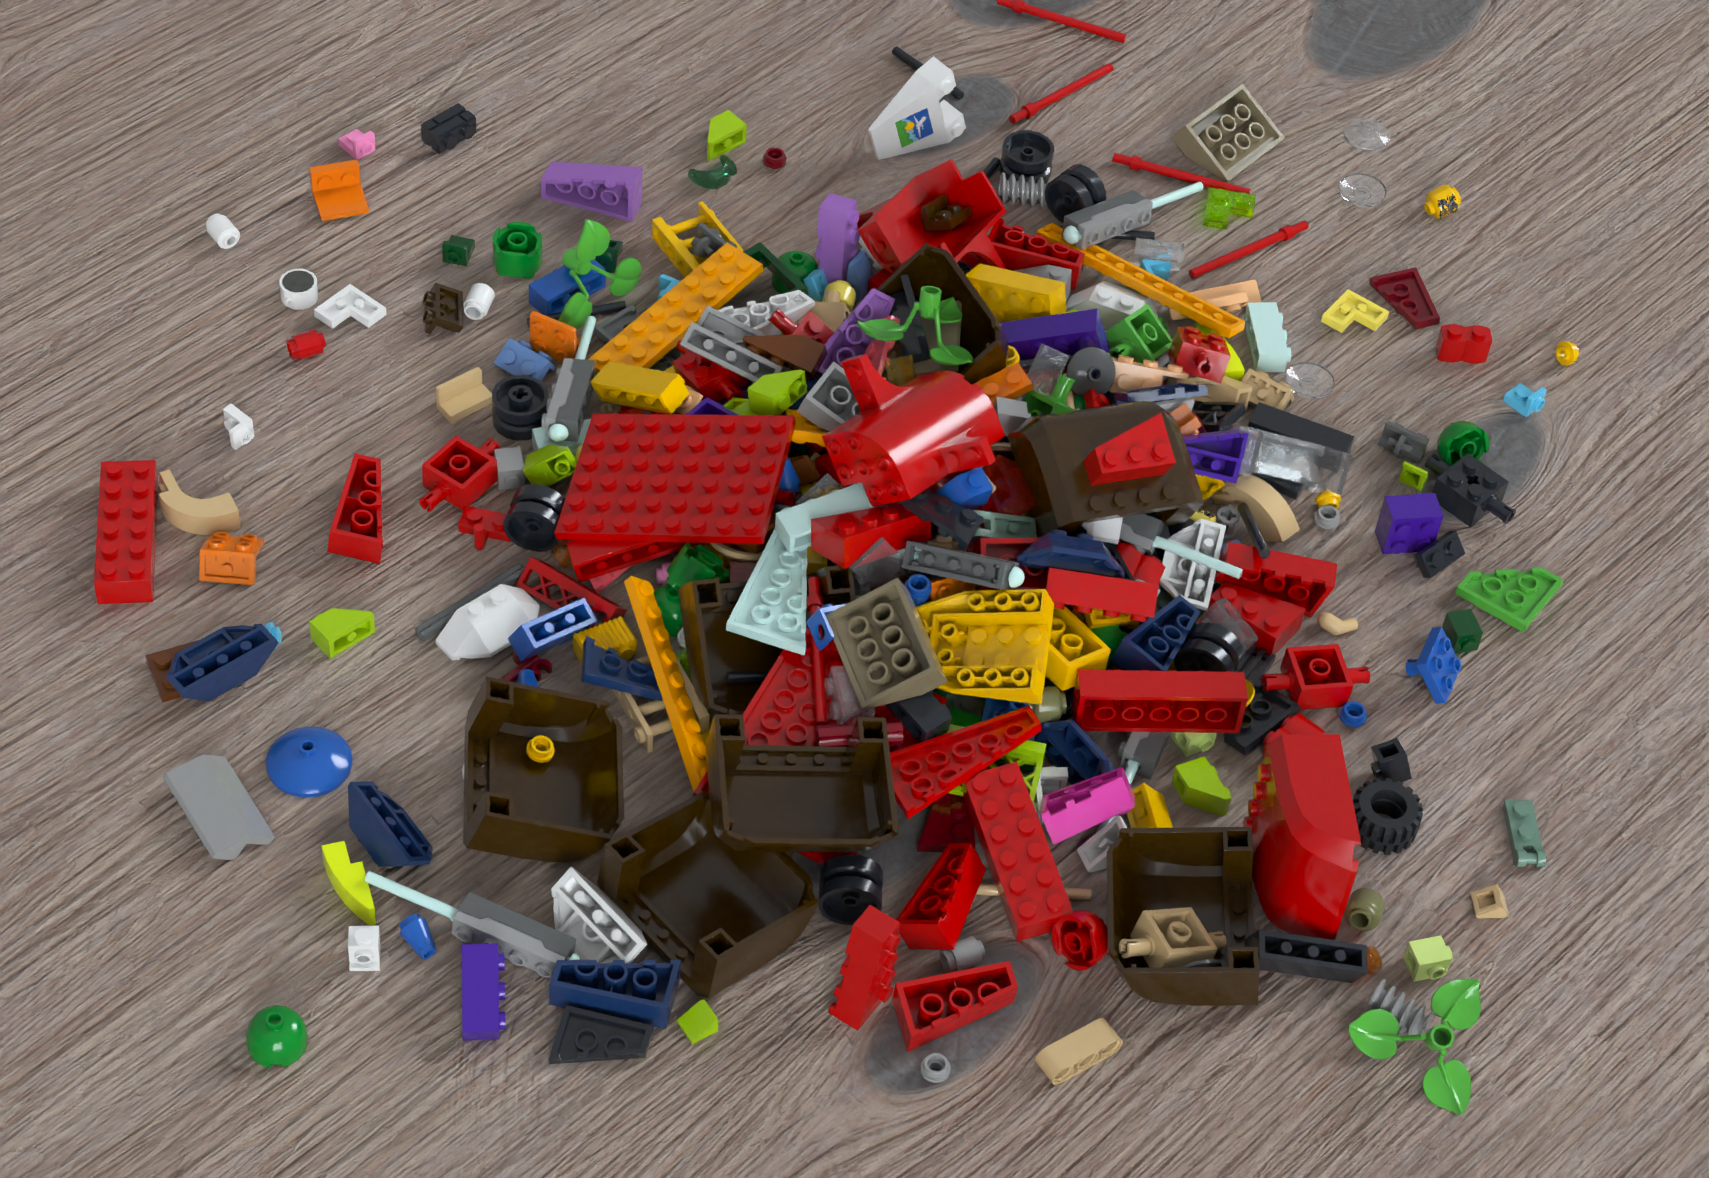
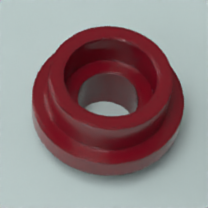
M769 148L763 155V163L768 168L779 169L786 164V155L780 148Z

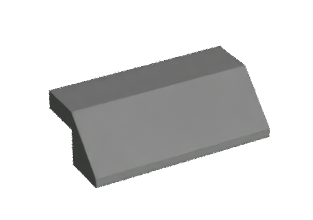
M708 305L698 323L692 322L680 343V346L754 383L763 375L789 371V368L781 367L769 361L768 358L762 355L759 356L745 348L742 340L744 336H767L766 334Z
M203 754L167 772L163 776L212 859L235 860L246 844L270 845L275 838L226 757Z

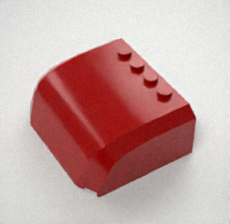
M1282 734L1267 745L1263 763L1258 765V781L1253 783V799L1248 801V816H1245L1243 820V827H1252V879L1266 917L1279 929L1295 935L1335 940L1358 870V859H1353L1354 845H1360L1361 843L1340 734Z

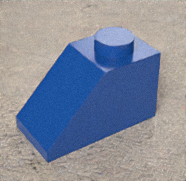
M978 467L957 475L935 493L949 498L952 502L966 509L973 510L987 504L993 487L983 469Z

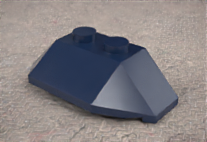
M1050 530V533L1041 536L1012 559V562L1019 563V566L1043 570L1056 568L1120 579L1124 578L1125 574L1102 541L1093 540V536L1088 534H1077V537L1067 536V532L1062 530Z
M262 624L222 627L177 652L170 671L166 676L167 681L183 698L210 702L256 676L278 645V641Z
M1073 719L1041 723V731L1035 735L1034 741L1046 744L1045 756L1055 767H1067L1068 781L1072 785L1116 769L1111 760Z
M373 781L350 782L348 785L349 827L378 867L429 864L432 860L433 847L406 811L389 795L377 790L378 786Z

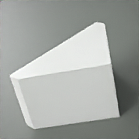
M1116 816L1076 849L1088 872L1092 873L1107 869V850L1119 836V830L1127 828L1121 816Z

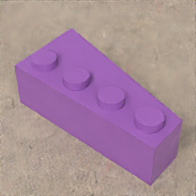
M551 162L541 179V198L632 222L642 204L643 167Z
M831 193L828 194L819 207L817 237L821 239L818 242L815 258L820 259L818 269H823L828 284L837 280L846 281L848 265L860 252L858 249L860 235L857 231L859 220L857 200Z

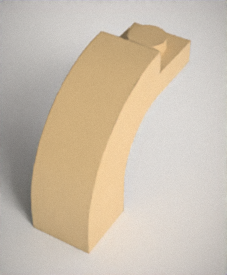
M1188 374V380L1169 377L1166 385L1176 383L1207 385L1208 395L1192 397L1194 401L1244 403L1245 409H1247L1253 388L1227 376H1223L1222 382L1217 383Z
M170 469L160 472L161 484H158L157 487L161 513L172 525L183 531L199 535H214L215 532H231L241 528L239 510L230 493L208 499L193 498L180 490Z
M1240 475L1237 478L1236 484L1225 482L1226 485L1212 495L1215 504L1239 505L1240 503H1246L1259 525L1264 541L1284 542L1300 530L1296 518L1284 498L1267 482L1253 475Z

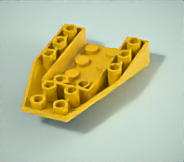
M1046 589L964 591L917 606L918 614L948 682L937 687V689L953 694L1042 705L1055 605Z

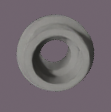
M1323 505L1315 512L1314 521L1321 528L1333 529L1339 525L1340 515L1335 507Z
M939 1053L928 1055L923 1059L920 1067L922 1076L932 1083L945 1081L951 1071L949 1061ZM932 1068H937V1069H939L940 1071H933V1070H931V1069H932Z

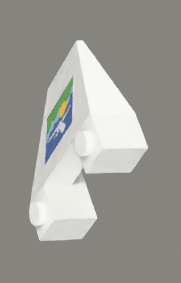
M934 56L911 76L869 127V136L875 157L878 160L950 143L966 129L961 112L945 100L939 103L943 96L953 90L956 83L953 71Z

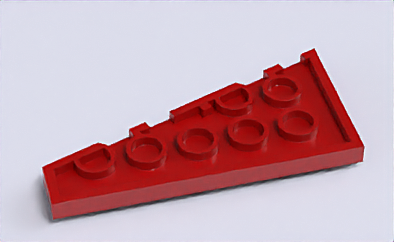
M1026 706L891 752L890 759L895 800L906 818H911L1041 731L1040 720L1030 706Z

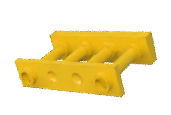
M703 201L699 202L697 217L675 225H667L661 216L652 219V239L684 278L708 258L706 256H695L689 252L688 249L693 248L691 243L695 237L683 241L676 234L695 228L699 223H704L710 229L716 228L720 232L721 238L726 242L732 241L737 245V249L742 252L744 251L717 219L714 211L709 209Z

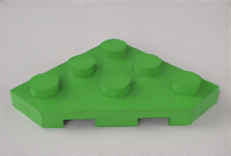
M1542 567L1531 568L1530 571L1517 572L1516 569L1495 570L1494 574H1481L1480 571L1469 572L1457 586L1455 594L1524 633L1559 591L1564 580Z

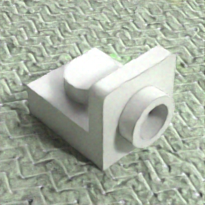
M229 404L223 409L224 425L229 431L231 447L237 450L255 437L253 421L233 404Z

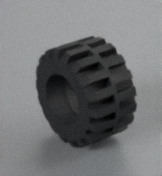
M1376 778L1373 780V783L1367 781L1363 784V787L1359 786L1353 797V805L1362 843L1361 847L1373 849L1372 852L1377 854L1381 851L1384 855H1390L1391 851L1397 854L1402 852L1403 848L1407 849L1410 847L1411 842L1413 843L1423 816V805L1419 803V796L1412 794L1413 789L1409 786L1404 787L1400 781H1397V783L1392 782V779L1385 778V781ZM1376 813L1388 815L1393 819L1383 818Z

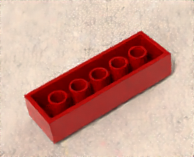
M156 460L101 462L94 572L97 604L153 602L158 506L157 485L159 483Z
M1078 670L1071 704L1072 717L1083 731L1239 733L1248 694L1244 672Z
M1016 761L981 771L962 783V792L1016 942L1052 932L1053 925L1061 920L1058 918L1073 912L1019 765Z

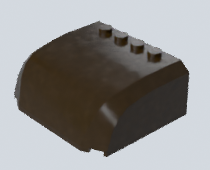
M925 243L876 289L886 295L905 291L900 275L908 273L916 302H919L920 291L923 286H934L941 289L940 301L954 297L955 301L962 303L960 347L966 349L973 357L972 363L959 365V371L956 373L964 375V380L972 385L1006 367L1009 348L1001 325L948 251Z
M1138 401L1029 417L1008 434L1032 518H1035L1037 538L1050 533V530L1066 531L1067 536H1071L1083 523L1156 512L1158 519L1162 520L1164 526L1185 523L1204 505L1191 458L1178 424L1169 412L1156 403ZM1161 413L1176 463L1164 475L1091 486L1083 460L1096 447Z
M839 565L829 566L806 575L807 597L809 596L808 579L810 577H818L823 605L833 604V606L848 604L856 600L852 566L845 569ZM719 578L691 581L679 587L678 594L687 658L696 695L709 708L728 715H743L763 682L727 683V672L770 671L783 649L726 630L727 621L748 581L724 584L719 583ZM806 600V621H807V620L810 618V611L807 610V600ZM822 626V636H825V631Z
M486 676L468 710L465 724L463 843L466 848L522 859L565 863L581 860L596 853L604 847L605 843L612 839L624 820L622 726L618 719H613L608 710L609 703L607 701ZM539 735L546 736L553 742L555 752L550 761L544 763L536 762L527 755L526 746L534 737Z
M714 714L705 744L711 814L716 836L733 850L870 853L898 835L899 827L886 718L857 717L847 747L744 745L745 729L743 715Z
M706 790L605 843L597 884L641 930L646 943L665 963H670V960H681L680 978L697 996L710 998L755 972L787 950L804 931L819 902L818 899H815L812 890L813 883L811 877L785 852L737 851L718 838L713 828L710 796H708L709 792Z
M1252 827L1121 828L1119 830V836L1107 850L1108 952L1120 976L1142 998L1156 1003L1177 1005H1258V947H1245L1244 941L1254 933ZM1192 907L1207 933L1222 931L1223 935L1226 936L1225 948L1217 950L1213 958L1220 960L1222 967L1150 968L1143 956L1123 958L1122 954L1119 953L1121 939H1132L1130 935L1142 912L1146 910Z

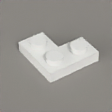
M349 284L315 308L314 316L332 329L350 316L369 328L386 316V307Z

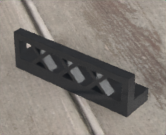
M908 273L900 275L905 291L888 295L895 299L891 311L894 317L900 319L899 324L901 326L905 324L914 307V302H916ZM917 310L908 329L903 332V338L899 339L906 365L931 359L920 315Z

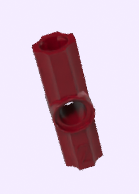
M857 717L847 720L845 724L816 726V746L847 747ZM900 719L886 720L889 746L902 745V722H900Z

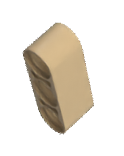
M1099 1018L1042 1049L1036 1056L1035 1062L1054 1085H1057L1112 1056L1120 1049L1123 1041L1104 1018Z

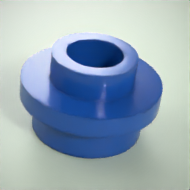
M1351 701L1341 708L1339 717L1349 727H1360L1366 722L1367 713L1361 703Z

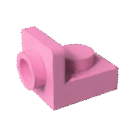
M355 129L338 138V145L355 160H359L375 151V134L372 131L363 134L358 129Z

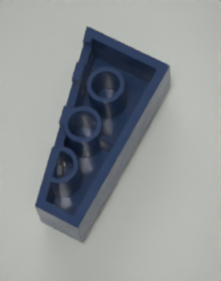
M1179 595L1155 613L1154 618H1149L1124 637L1110 661L1118 666L1120 670L1167 671L1201 611Z
M557 960L549 984V1005L563 1008L568 1005L667 1029L680 982L681 960H670V963H656L655 960H643V963H625V960H613L612 963H597V960Z

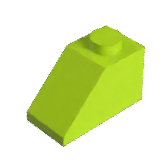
M730 110L710 119L707 141V160L709 161L746 143L747 124Z
M331 608L309 621L311 640L330 659L375 633L374 614L371 611Z

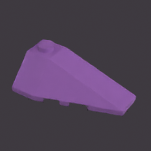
M874 288L867 293L824 344L828 354L817 373L820 378L833 361L840 366L842 365L841 362L847 358L865 354L868 345L873 342L874 338L868 336L859 328L858 320L865 322L888 317L895 299Z

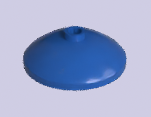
M315 726L300 727L286 732L274 741L266 756V769L272 783L281 791L297 797H317L337 789L348 778L352 769V752L345 739L332 730Z

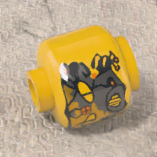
M1444 184L1426 194L1424 208L1428 215L1433 214L1437 219H1443L1458 211L1461 198L1455 187Z

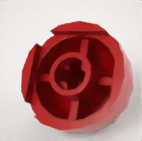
M1077 910L1058 918L1061 920L1053 925L1051 940L1057 955L1063 954L1070 961L1064 964L1069 968L1081 971L1093 967L1105 958L1108 951V928L1097 914L1086 910Z

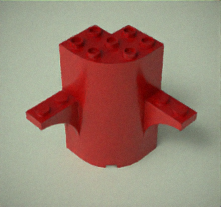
M952 159L913 177L892 198L859 214L857 223L859 235L874 259L892 274L925 243L948 251L956 262L965 263L972 269L978 264L1006 269L986 232L1007 211L984 171H979L963 179ZM941 194H947L949 205L960 203L961 207L971 206L972 216L953 229L925 231L924 223L921 220V208Z
M867 354L847 358L841 362L861 412L823 435L822 439L841 484L846 486L861 482L871 506L912 499L949 473L987 466L996 461L990 446L1003 438L1005 433L988 396L976 383L971 385L968 381L964 380V375L952 371H937L917 376L899 387L886 381L875 370Z

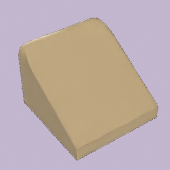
M1498 884L1470 893L1477 918L1509 917L1505 897Z

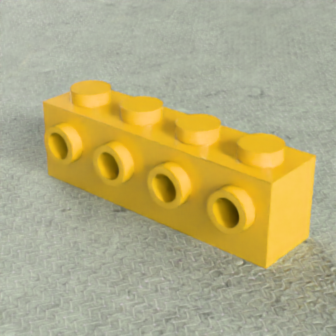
M608 362L590 381L603 402L672 414L690 394L685 386L684 379L677 373L622 363Z

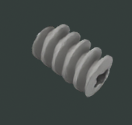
M1002 172L999 180L998 197H1002L1003 203H1006L1008 198L1011 197L1012 204H1016L1018 198H1020L1022 205H1025L1027 200L1030 199L1031 206L1033 207L1037 200H1039L1041 208H1044L1047 183L1044 184L1043 177H1039L1037 183H1035L1033 176H1030L1028 181L1025 182L1024 175H1020L1018 181H1016L1014 174H1011L1007 180L1005 173Z
M1383 979L1373 991L1368 1002L1367 1011L1383 1009L1392 1013L1398 1021V1033L1400 1035L1407 1031L1408 1035L1422 1034L1430 1024L1434 1013L1432 1012L1426 1017L1424 1015L1425 1005L1415 1010L1416 999L1414 998L1406 1004L1404 1002L1405 992H1402L1397 997L1394 996L1396 989L1394 985L1386 991L1384 989L1386 980Z

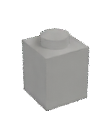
M996 396L993 407L1005 436H1008L1011 431L1031 417V414L1027 411V402Z
M521 448L494 449V458L497 459V483L499 490L525 486Z

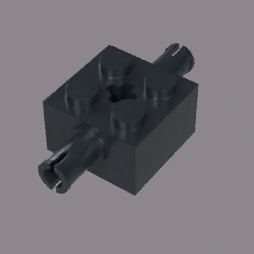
M1435 453L1426 460L1425 467L1439 476L1436 479L1432 492L1436 494L1439 505L1469 527H1472L1489 512L1505 524H1508L1515 516L1516 510L1502 502L1509 481L1469 453L1453 465H1449Z

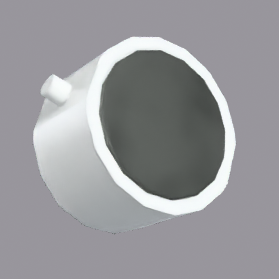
M292 269L285 272L279 279L281 301L285 306L294 310H304L316 304L318 300L317 278L313 272L306 269Z

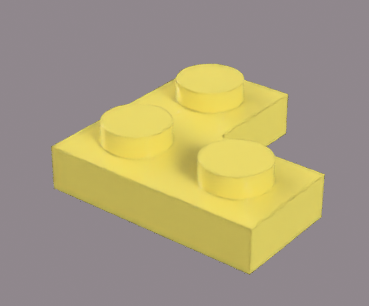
M1348 289L1322 315L1321 322L1341 333L1354 320L1376 331L1388 319L1389 311Z

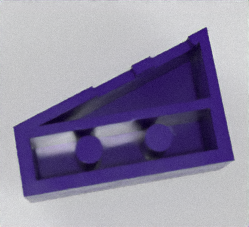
M1236 429L1182 435L1195 474L1236 484L1249 436L1248 432Z
M498 943L462 944L463 1041L500 1039V1030H506L505 1012H499V1000H505V982H499V971H505L504 953L498 952Z

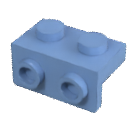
M509 338L493 362L497 367L512 376L526 375L534 377L539 381H542L548 370L555 372L557 369L551 363L552 358L542 351H539L538 354L533 352V347L521 339L516 342Z

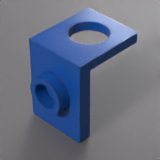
M833 604L823 605L806 621L818 650H823L835 637L826 615L846 604L833 606ZM819 625H822L824 628V639H821L819 636Z

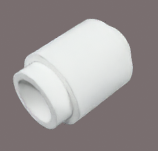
M214 214L206 221L207 232L221 248L228 249L236 245L240 238V232L226 216Z
M483 283L472 285L463 305L464 313L468 318L480 320L487 315L495 297L493 289Z

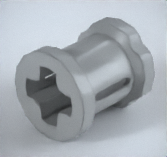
M1223 506L1221 509H1218L1216 518L1218 520L1217 523L1226 525L1227 533L1224 534L1223 541H1229L1236 535L1235 524L1239 522L1240 514L1233 507Z

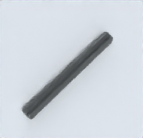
M517 563L415 628L416 636L421 641H425L443 630L457 609L500 584L514 585L518 582L525 567L521 563Z

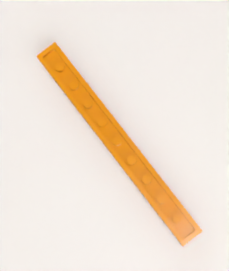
M1050 223L1036 232V234L1044 236L1048 243L1054 244L1058 242L1085 253L1083 265L1101 272L1104 276L1119 281L1122 285L1140 292L1143 296L1154 299L1161 305L1179 312L1182 316L1189 317L1201 326L1218 332L1223 337L1231 338L1244 330V320L1097 245L1081 250L1076 245L1067 243L1061 237L1063 228L1054 223Z
M630 576L624 581L694 792L707 772L706 746L700 732L701 728L693 712V704L688 697L684 685L685 680L680 673L677 657L669 640V633L665 629L661 617L662 613L654 596L653 586L649 581Z

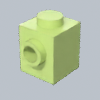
M1172 732L1171 738L1183 754L1188 757L1200 751H1207L1214 746L1217 733Z
M1440 935L1409 941L1403 959L1415 982L1425 979L1436 980L1445 976L1453 956L1450 947L1445 945Z

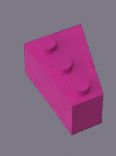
M1121 767L1043 795L1041 817L1052 843L1055 845L1116 815L1120 816L1128 813L1131 808L1135 807V796L1124 769Z

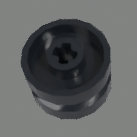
M1020 130L1011 133L1005 138L1002 145V158L999 167L1000 175L1004 172L1008 180L1010 175L1014 174L1016 181H1018L1020 175H1024L1025 182L1028 181L1030 176H1033L1035 183H1037L1039 177H1043L1044 184H1046L1051 176V163L1055 151L1053 143L1045 135L1031 130Z
M1074 164L1047 184L1045 200L1054 217L1061 223H1064V216L1105 201L1106 190L1103 182L1093 170L1081 164Z
M526 375L510 376L497 383L492 391L493 426L496 431L505 438L515 441L532 439V429L542 427L543 413H547L546 407L549 395L546 386L538 379Z
M538 484L525 485L517 489L503 522V528L507 537L516 545L526 550L542 552L555 548L560 540H557L554 532L565 498L557 491Z
M1210 622L1199 623L1191 628L1184 643L1178 650L1174 658V666L1177 671L1235 672L1244 656L1243 646L1240 640L1225 627Z
M851 854L835 856L825 861L820 868L818 909L821 914L830 921L853 925L869 905L881 911L883 870L880 865L870 858Z

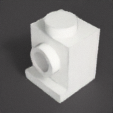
M349 926V971H380L381 945L379 926Z

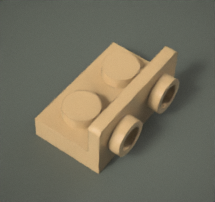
M1249 368L1241 382L1253 387L1248 404L1257 407L1260 402L1284 410L1288 402L1292 403L1294 400L1293 390L1288 384L1282 381L1278 383L1273 381L1268 374L1261 370L1254 371Z

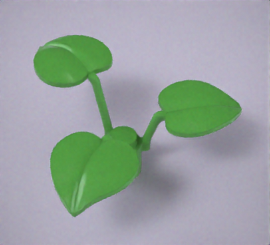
M585 219L583 232L576 249L571 248L567 250L562 258L563 265L571 270L569 275L575 279L582 293L578 292L569 299L558 321L576 328V330L584 326L587 317L592 312V303L588 301L589 294L578 275H586L592 269L613 279L609 286V291L617 297H622L635 289L642 273L641 264L635 258H626L620 262L616 268L615 275L604 271L590 262L591 260L594 261L596 256L602 255L607 250L610 242L609 231L596 221Z
M923 286L921 288L919 302H914V307L902 326L889 319H875L865 322L858 320L857 322L859 328L868 336L881 341H895L903 338V332L908 329L917 310H919L921 317L935 320L938 348L930 350L931 359L944 365H961L973 362L972 355L966 349L957 345L944 346L942 343L940 323L959 322L962 320V312L957 307L954 297L940 301L942 291L937 287Z
M1454 980L1442 985L1435 991L1431 999V1010L1435 1015L1442 1018L1440 1021L1441 1025L1428 1029L1426 1033L1397 1035L1399 1031L1397 1019L1392 1013L1383 1009H1373L1365 1012L1349 1025L1348 1032L1354 1045L1370 1058L1381 1060L1392 1057L1397 1050L1396 1041L1424 1040L1429 1049L1439 1051L1438 1067H1432L1424 1074L1422 1081L1424 1094L1431 1103L1458 1115L1464 1113L1471 1095L1470 1074L1465 1065L1460 1061L1450 1060L1444 1064L1443 1059L1447 1054L1446 1048L1450 1047L1454 1042V1032L1451 1028L1456 1030L1468 1029L1477 1022L1480 1016L1481 1002L1478 980Z

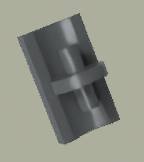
M699 223L697 225V234L692 240L691 245L695 247L694 252L697 256L709 258L727 242L721 238V234L716 228L710 229L704 223ZM728 241L729 244L737 248V245L732 241Z
M1387 421L1378 445L1393 451V455L1397 457L1402 455L1420 463L1429 438L1421 433L1408 430L1398 423Z

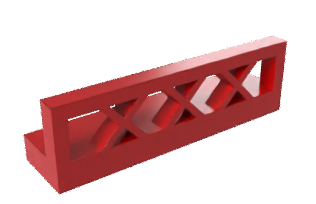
M530 557L516 583V586L555 609L564 607L560 603L564 602L566 606L570 604L572 599L578 597L580 599L585 598L588 605L594 606L591 608L593 612L601 610L607 614L603 623L619 616L624 617L627 612L625 608L538 558ZM532 571L538 573L541 580V585L534 588L526 584ZM558 585L561 587L563 598L552 600L548 588Z

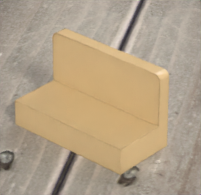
M476 367L437 386V409L452 424L491 405L492 393L482 384V370Z

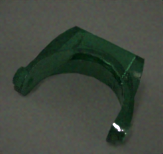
M723 154L720 155L722 166L707 171H699L692 168L688 172V177L701 187L719 189L727 185L732 175L737 174V167L727 155Z

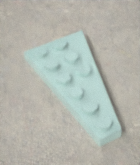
M774 529L727 621V631L805 656L807 547L789 553Z

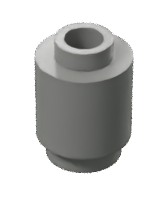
M970 936L957 941L954 950H940V961L947 973L966 970L982 964L985 949L980 940Z

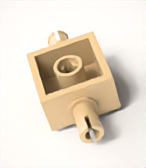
M1192 907L1146 910L1142 912L1130 935L1132 939H1121L1119 953L1122 954L1123 958L1143 956L1150 968L1180 967L1199 960L1213 959L1217 950L1225 948L1226 936L1223 935L1222 931L1207 933Z

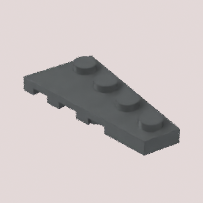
M633 305L628 306L595 326L594 334L607 344L638 318L636 309ZM667 353L649 369L665 371L673 366V359Z

